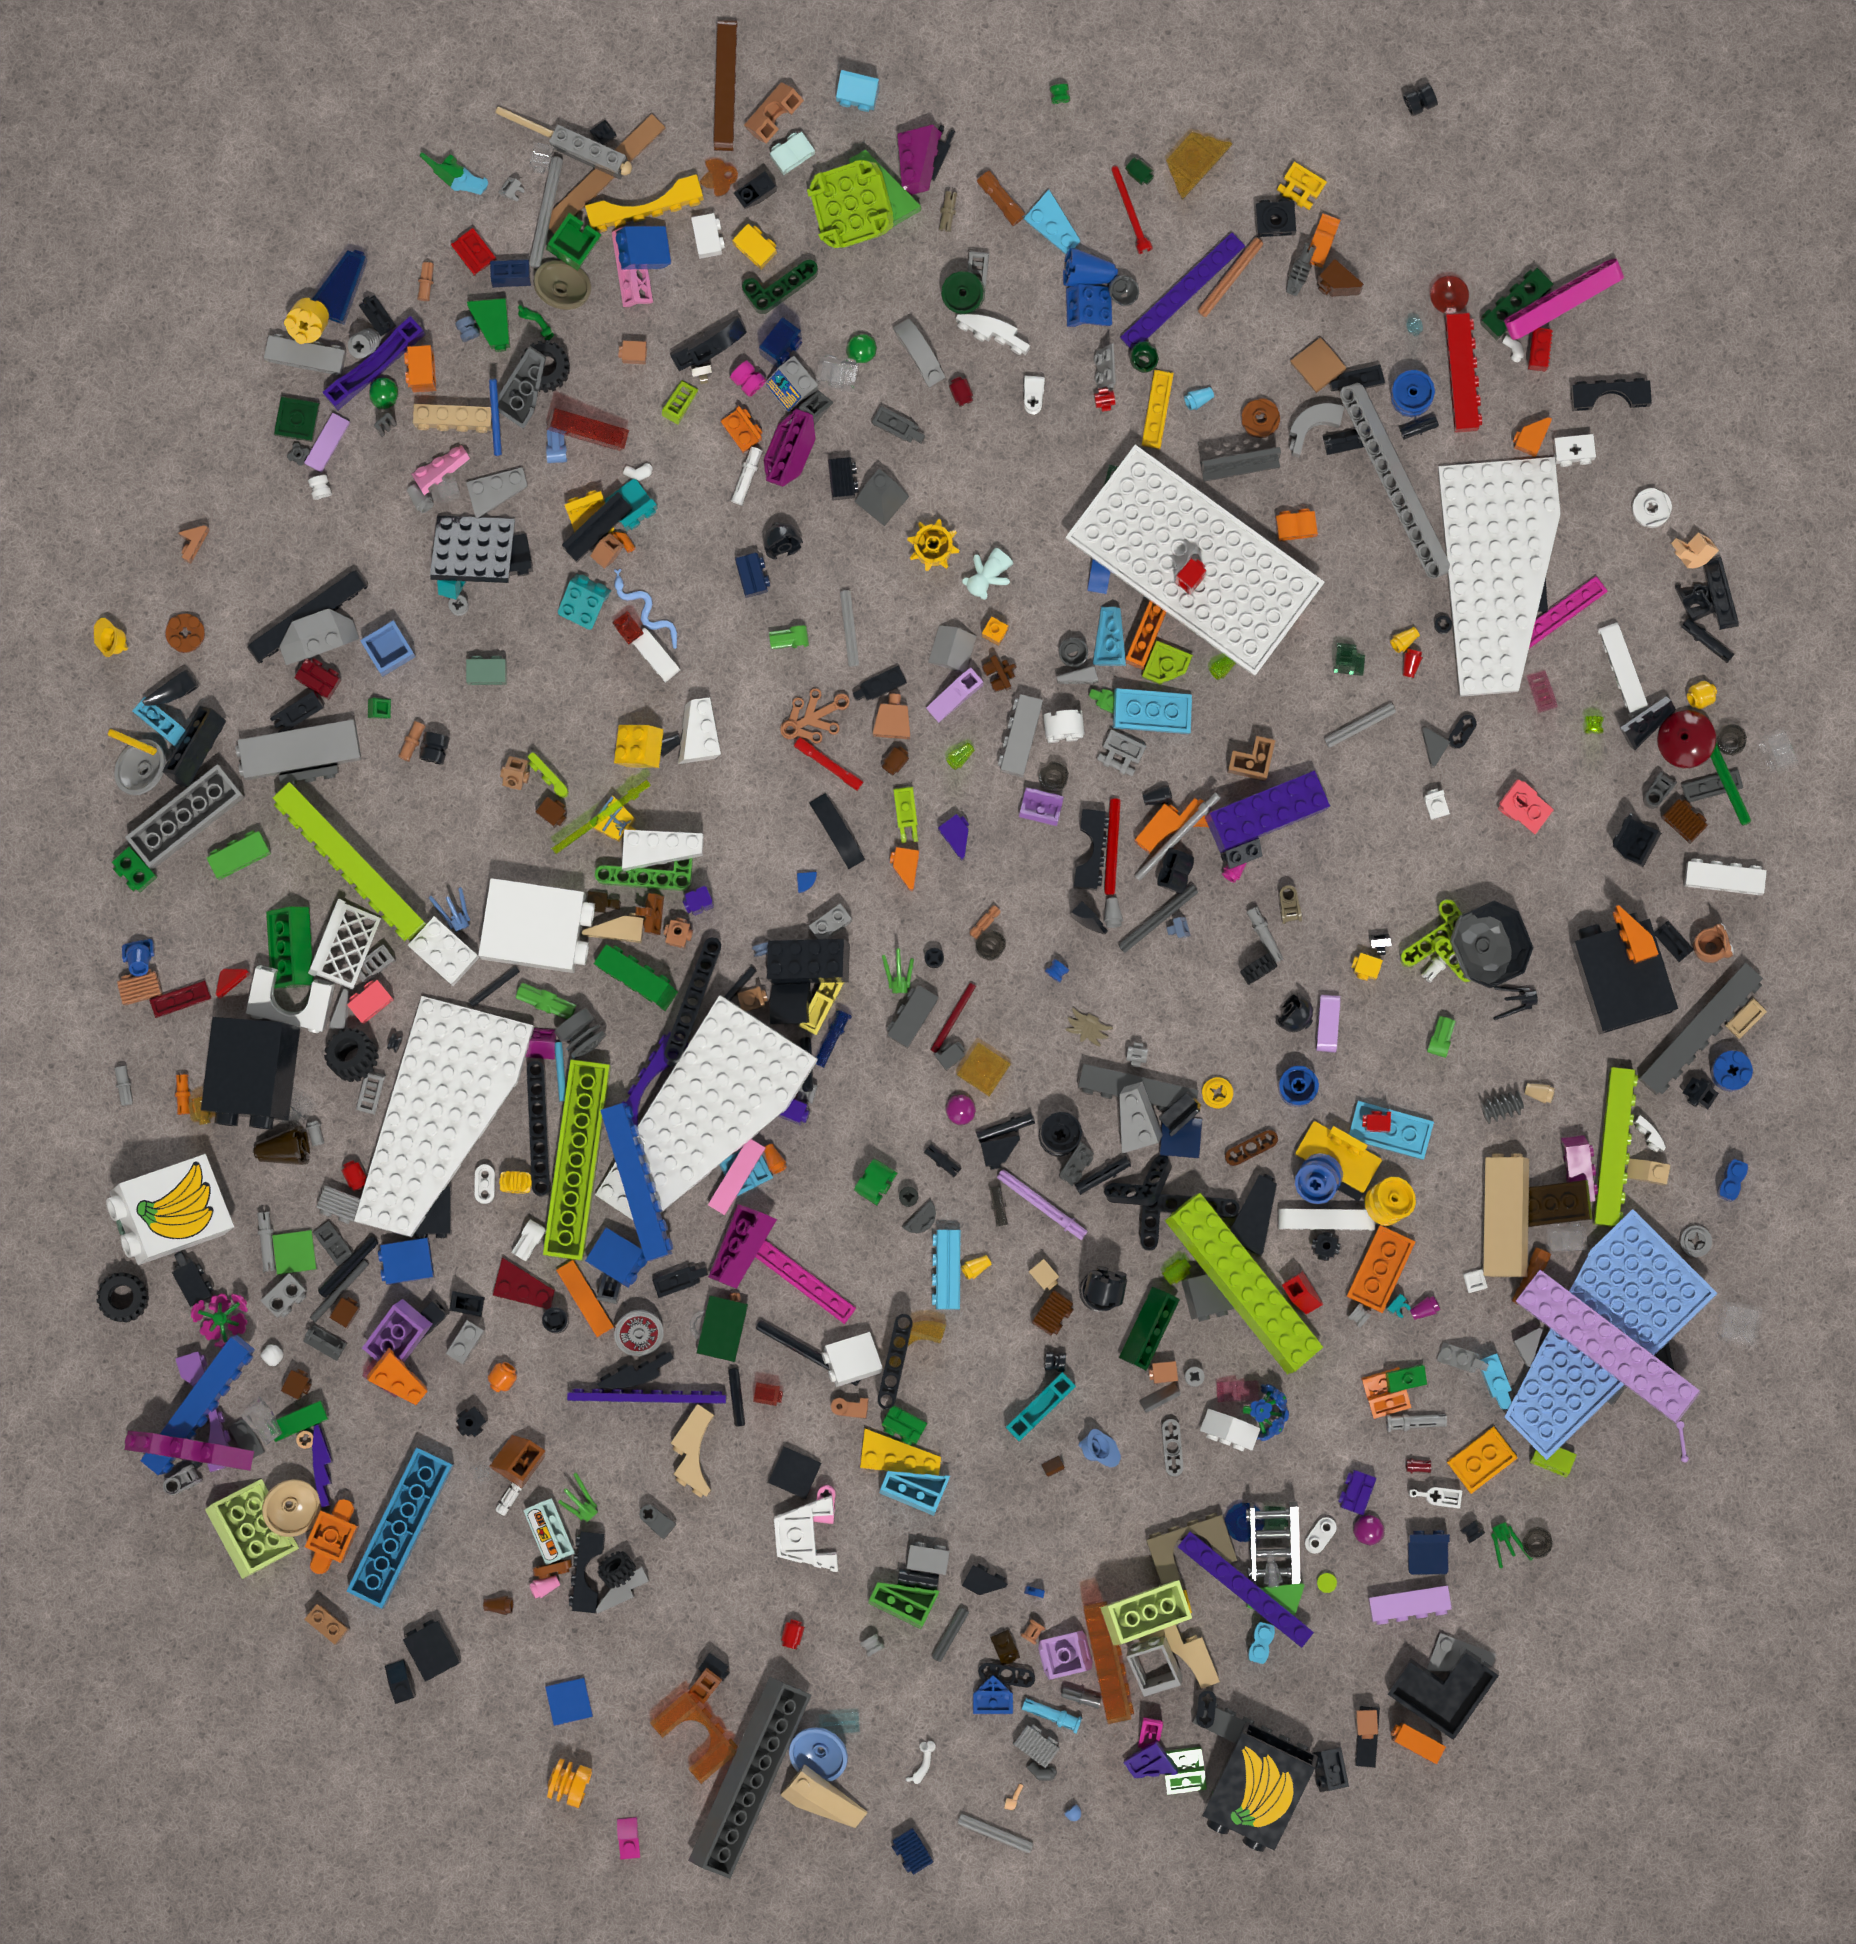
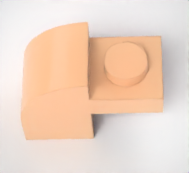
M1697 533L1688 544L1677 538L1671 543L1675 548L1674 553L1687 568L1703 566L1719 551L1710 538L1700 533Z

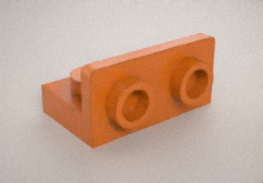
M738 406L736 411L721 420V423L744 453L762 440L761 434L763 432L757 424L753 425L749 419L752 417L745 408L742 410Z

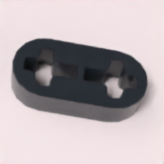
M1464 715L1450 734L1448 741H1450L1449 745L1452 748H1462L1475 730L1477 721L1472 715ZM1463 720H1472L1471 725L1473 727H1468L1466 731H1463L1462 728L1465 725ZM1459 733H1462L1463 735L1460 739L1462 744H1453L1454 739L1452 737H1457Z
M1204 1690L1198 1697L1196 1722L1202 1728H1209L1214 1723L1216 1696L1212 1691ZM1208 1693L1213 1698V1701L1209 1702L1208 1708H1205V1701H1202V1697H1205ZM1204 1710L1208 1711L1207 1716L1211 1718V1721L1207 1722L1206 1725H1203V1722L1199 1720L1200 1717L1204 1716Z

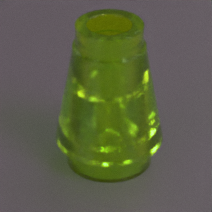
M1224 656L1211 663L1209 671L1215 679H1224L1236 663L1229 657Z
M967 742L948 753L946 761L952 769H961L975 750Z

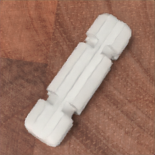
M514 1483L511 1484L512 1487H509L503 1496L502 1503H499L496 1511L503 1516L509 1511L508 1507L512 1506L519 1495L518 1491L522 1490Z

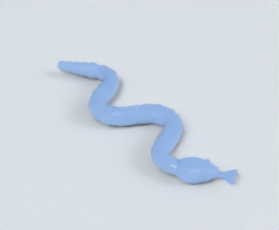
M615 569L614 572L617 573L614 586L618 596L626 601L643 599L645 605L640 619L643 626L649 630H657L663 627L669 628L672 645L676 649L677 631L673 623L668 620L650 622L648 616L653 605L651 596L643 591L625 594L622 590L624 584L619 576L621 569L618 571Z

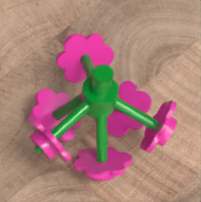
M221 1293L218 1296H212L208 1307L210 1310H214L215 1314L205 1312L203 1300H200L192 1307L191 1318H193V1322L200 1321L203 1315L213 1318L209 1322L204 1321L202 1323L203 1326L200 1328L201 1335L205 1336L207 1340H218L221 1336L220 1332L222 1333L223 1339L215 1343V1347L222 1349L229 1340L224 1328L226 1323H228V1329L232 1331L233 1335L245 1333V1326L248 1321L245 1319L244 1314L238 1313L236 1316H232L231 1320L227 1317L237 1307L241 1311H248L246 1307L247 1302L241 1295H231L235 1303L232 1307H229L231 1300L227 1299L225 1294Z

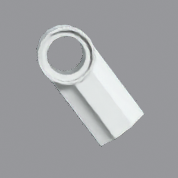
M531 1219L524 1227L521 1238L511 1252L524 1261H527L535 1246L541 1242L540 1239L543 1234H546V1228Z

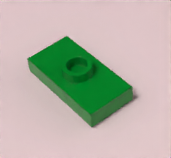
M1421 1364L1386 1372L1388 1392L1393 1393L1427 1385L1425 1365Z

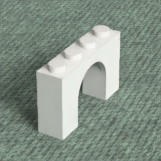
M258 965L254 972L246 1014H250L254 1019L267 1018L273 1022H284L298 1027L308 1028L309 1032L313 1033L322 1032L326 1027L335 983L315 979L312 982L306 1008L298 1012H289L281 1008L274 997V986L278 969Z

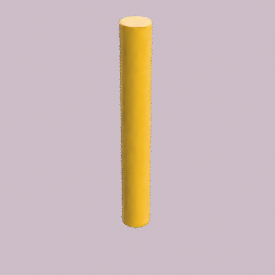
M110 729L108 731V736L151 755H155L157 752L156 748L116 730Z

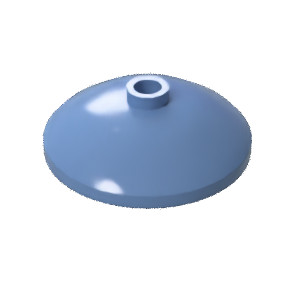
M823 1728L804 1729L794 1737L790 1744V1761L797 1772L805 1764L826 1781L830 1782L837 1779L847 1766L848 1754L846 1747L841 1739L829 1730Z

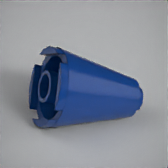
M1069 248L1064 261L1067 262L1066 270L1063 269V284L1065 286L1107 284L1118 274V269L1111 262L1076 248Z

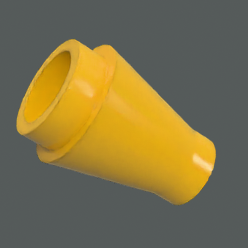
M1412 627L1394 635L1393 639L1390 640V644L1397 653L1405 652L1420 634L1415 627Z
M985 1255L964 1262L961 1269L965 1277L970 1280L971 1278L975 1279L992 1264L988 1256Z

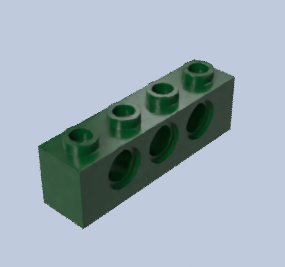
M1538 268L1534 271L1529 270L1523 276L1524 281L1520 285L1518 283L1514 284L1506 298L1502 296L1495 303L1496 307L1492 311L1488 309L1481 316L1483 319L1481 325L1496 341L1507 331L1504 320L1498 319L1497 313L1503 312L1508 318L1541 299L1553 287L1554 284ZM1524 287H1533L1534 293H1527ZM1512 299H1517L1520 301L1521 305L1519 307L1512 306L1510 301Z

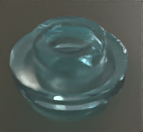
M1410 317L1406 324L1407 330L1413 336H1418L1419 333L1423 332L1422 322L1418 317Z

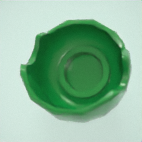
M855 335L847 343L846 354L856 364L867 363L876 356L877 345L875 340L869 335Z
M383 377L373 381L369 389V398L375 407L388 409L396 403L398 387L394 381Z

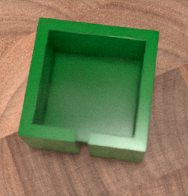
M569 213L549 241L546 250L578 271L598 243L601 234L586 225L582 233L580 230L584 222Z

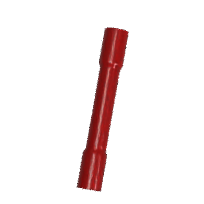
M800 737L794 744L796 749L824 766L854 790L858 791L859 787L864 783L851 772L846 771L816 750L814 746Z

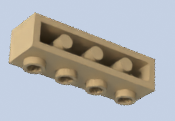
M414 404L413 424L415 427H418V430L437 428L438 431L456 429L458 432L476 430L478 433H487V430L492 431L491 407Z

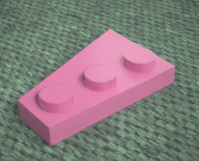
M461 445L452 448L444 456L435 458L432 463L425 467L418 468L411 475L422 493L426 495L429 492L428 488L432 484L438 485L443 481L442 477L446 473H453L470 458Z

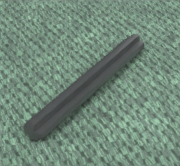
M1190 885L1182 894H1179L1119 944V948L1124 953L1130 950L1198 893L1196 887Z

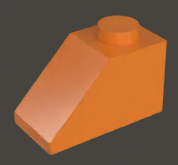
M1545 418L1523 427L1521 432L1517 431L1513 442L1516 443L1514 448L1536 457L1552 418Z
M896 847L895 852H891L890 863L893 864V869L909 891H913L919 851Z

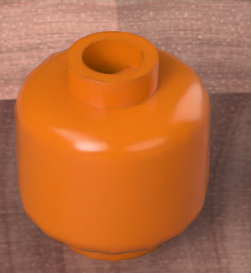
M507 1362L497 1363L488 1375L490 1387L496 1392L509 1391L517 1379L516 1369Z

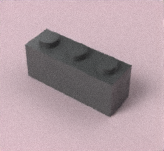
M919 985L916 989L914 987L911 989L907 996L909 998L908 1003L901 1005L897 1012L899 1015L896 1022L892 1020L886 1030L889 1032V1038L907 1049L939 997Z

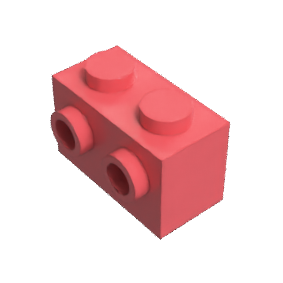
M373 980L364 986L365 990L362 993H355L349 998L347 1006L363 1025L394 1000L378 980L375 982Z

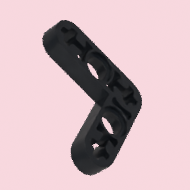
M1160 1155L1152 1161L1143 1185L1123 1183L1107 1185L1104 1189L1107 1200L1111 1203L1145 1206L1155 1204L1160 1197L1172 1168L1169 1158ZM1160 1178L1158 1182L1151 1183L1153 1179ZM1130 1192H1136L1133 1196L1127 1197Z

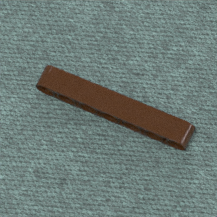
M718 20L714 151H734L737 21Z

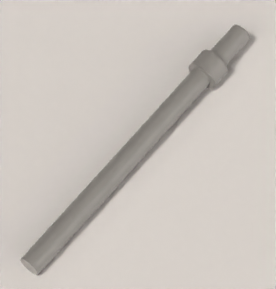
M1215 792L1206 803L1203 802L1198 807L1199 810L1134 876L1140 881L1165 856L1169 848L1172 849L1204 815L1207 816L1211 812V808L1219 801L1221 796Z

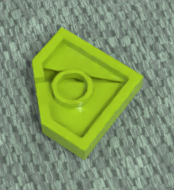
M1156 641L1142 678L1160 685L1185 675L1193 655Z

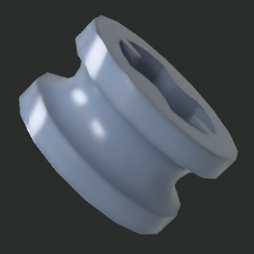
M768 942L752 947V950L755 951L754 957L768 954Z

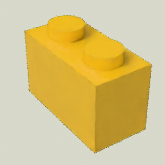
M747 224L732 242L736 248L762 270L777 254L776 245L769 238L767 240L761 236L762 232L755 225L751 227Z

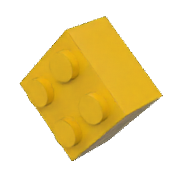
M619 725L614 763L631 768H659L664 729L650 725Z

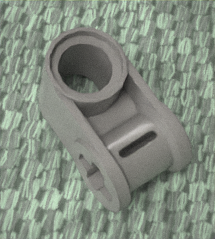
M191 1464L167 1478L163 1483V1489L167 1494L175 1496L196 1486L203 1480L197 1476L194 1465ZM171 1481H176L178 1484V1488L174 1492L168 1490V1484Z

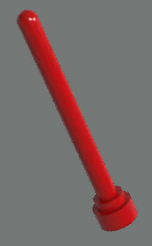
M1113 166L1111 169L1138 240L1136 242L1138 254H1142L1145 249L1151 251L1153 249L1152 244L1144 237L1120 170L1117 166Z

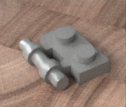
M1111 730L1103 746L1109 753L1107 756L1100 753L1097 760L1104 763L1103 765L1106 767L1111 766L1119 770V773L1123 775L1126 773L1133 776L1135 769L1129 767L1130 762L1139 764L1146 746ZM1114 755L1125 758L1124 763L1114 760Z

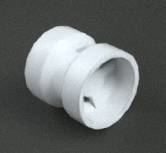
M327 475L316 476L308 480L309 486L313 488L311 493L313 500L332 495L330 488L326 485L328 483Z

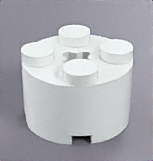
M1081 710L1056 711L1055 716H1051V712L1043 715L1045 737L1048 743H1056L1065 738L1066 742L1077 741L1079 738H1083L1085 733Z

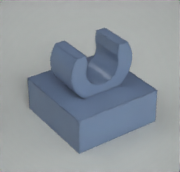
M1186 917L1173 919L1174 925L1167 927L1168 935L1177 934L1178 938L1191 936Z

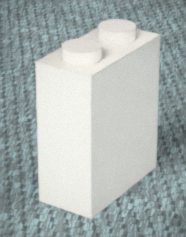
M870 1332L826 1345L822 1353L824 1363H828L830 1371H828L830 1381L834 1382L836 1387L880 1374L883 1369Z

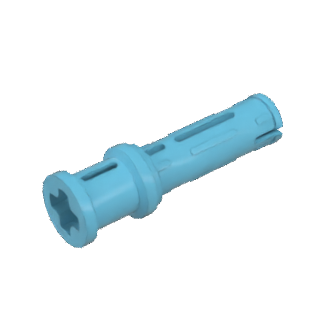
M1028 1698L1025 1699L1022 1710L1055 1722L1060 1728L1063 1726L1073 1730L1075 1734L1083 1718L1067 1714L1065 1710L1060 1712Z

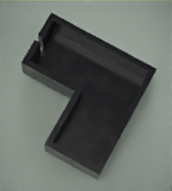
M1466 1649L1443 1681L1410 1658L1388 1690V1695L1454 1740L1498 1678L1499 1671L1485 1661L1481 1664V1658Z

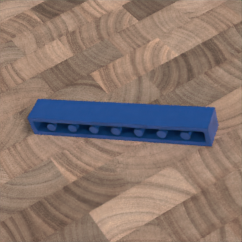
M621 1103L602 1109L600 1111L645 1261H652L671 1255L673 1244L671 1239L667 1237V1224L660 1214L662 1207L659 1200L656 1201L654 1194L656 1193V1187L649 1177L650 1167L644 1161L643 1155H645V1151L637 1138L639 1131L631 1118L633 1117L632 1108L627 1103Z
M238 1335L231 1336L166 1424L160 1435L193 1440L197 1435L195 1432L198 1427L201 1428L207 1422L209 1412H213L218 1407L220 1397L225 1396L229 1392L231 1382L233 1380L236 1381L240 1377L242 1367L248 1365L253 1359L252 1354L255 1349ZM145 1453L140 1461L154 1473L161 1475L171 1471L176 1458Z

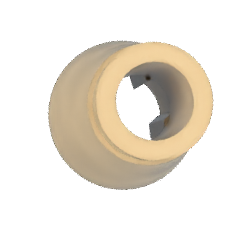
M1527 1083L1525 1095L1545 1104L1546 1102H1552L1555 1088L1551 1087V1085Z

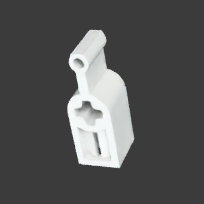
M1433 1487L1428 1489L1426 1493L1417 1492L1415 1489L1409 1490L1408 1496L1425 1497L1426 1501L1431 1505L1460 1509L1462 1491ZM1434 1490L1437 1491V1495H1440V1499H1436L1435 1502H1433V1498H1430V1494H1433ZM1444 1497L1457 1498V1500L1445 1499Z

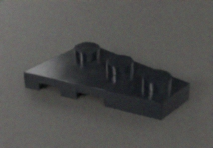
M1664 697L1620 727L1629 746L1636 750L1676 709L1672 701L1668 697Z

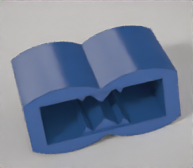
M1736 1159L1728 1163L1724 1172L1725 1179L1722 1180L1717 1190L1719 1198L1732 1202L1738 1197L1741 1190L1740 1182L1747 1175L1748 1164Z

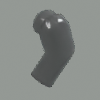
M1034 1761L1027 1767L1039 1781H1051L1057 1775V1770L1054 1767L1050 1766L1048 1769H1041Z

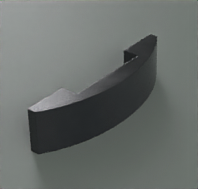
M825 793L809 802L848 870L865 860L863 854L827 794Z

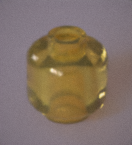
M202 1097L191 1099L192 1102L188 1104L191 1121L199 1122V1125L211 1123L210 1119L215 1117V1113L201 1111Z

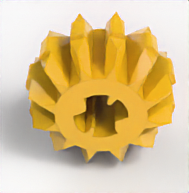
M520 1171L502 1172L499 1178L500 1190L512 1194L529 1193L532 1187L531 1174Z

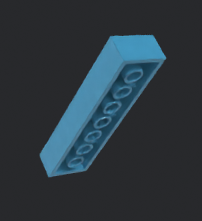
M416 1447L346 1592L381 1609L385 1608L451 1473L453 1464Z

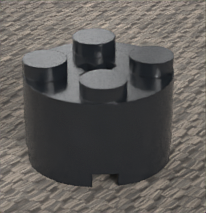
M1097 1266L1096 1270H1091L1088 1273L1084 1297L1088 1296L1090 1302L1102 1306H1109V1303H1115V1306L1122 1305L1127 1286V1274L1120 1271H1108L1107 1267Z

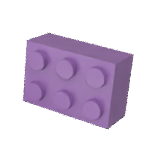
M402 1299L391 1307L362 1349L378 1362L388 1348H390L398 1359L405 1362L432 1326V1323Z

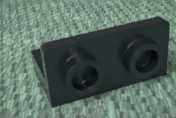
M1341 1747L1313 1752V1754L1318 1756L1315 1767V1781L1319 1792L1349 1787Z

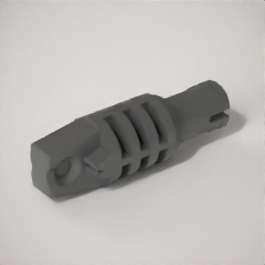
M1304 243L1300 258H1297L1294 262L1286 292L1291 295L1297 296L1307 280L1312 267L1310 261L1316 250V246L1313 244L1309 250L1310 243Z

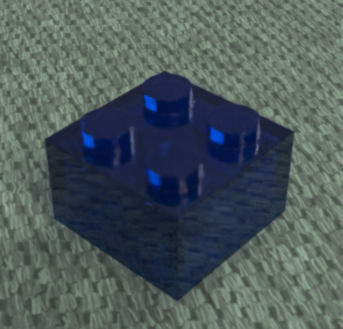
M782 317L759 346L760 355L779 368L791 358L789 356L793 350L797 351L802 345L801 330Z

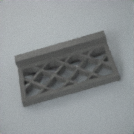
M1277 447L1202 461L1200 466L1203 481L1280 468L1279 458L1281 449Z

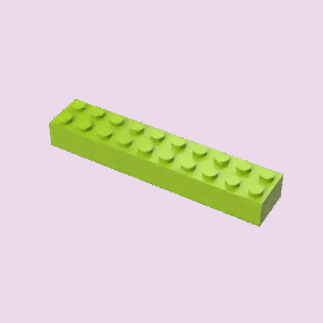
M290 782L273 797L276 802L274 806L283 816L287 813L289 815L287 820L297 830L299 828L303 830L300 833L310 844L313 841L316 843L314 848L323 857L327 855L330 858L327 861L337 872L341 869L343 871L341 876L350 885L354 883L357 886L354 888L363 899L368 897L370 899L368 904L377 913L381 911L384 914L381 916L390 927L395 925L397 927L395 932L404 941L408 939L411 942L426 926V923Z
M570 1060L543 1250L544 1256L584 1261L603 1127V1117L600 1110L605 1109L611 1071V1066L608 1064Z
M1201 1193L1192 1196L1164 1220L1287 1375L1296 1372L1323 1348L1321 1343Z

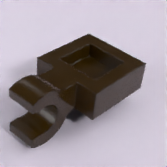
M588 891L587 902L595 904L594 912L606 914V908L620 910V900L608 899L607 893Z

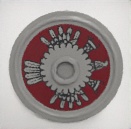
M633 1310L624 1314L617 1321L614 1329V1338L617 1346L623 1352L632 1356H644L655 1351L661 1344L664 1334L659 1318L646 1310Z

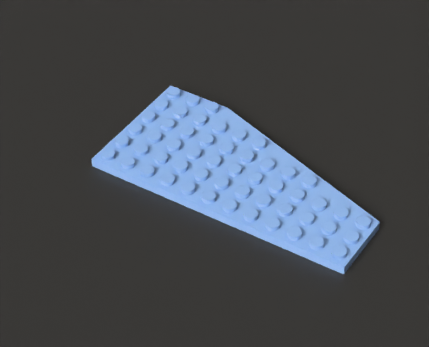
M1633 1209L1590 1250L1569 1291L1652 1355L1657 1354L1717 1295V1292ZM1550 1329L1505 1418L1548 1460L1624 1384Z

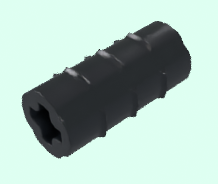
M900 1569L897 1585L934 1591L937 1590L939 1575L931 1574L930 1572Z

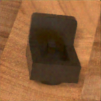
M1009 1630L990 1637L1002 1665L1013 1663L1016 1659L1020 1658Z

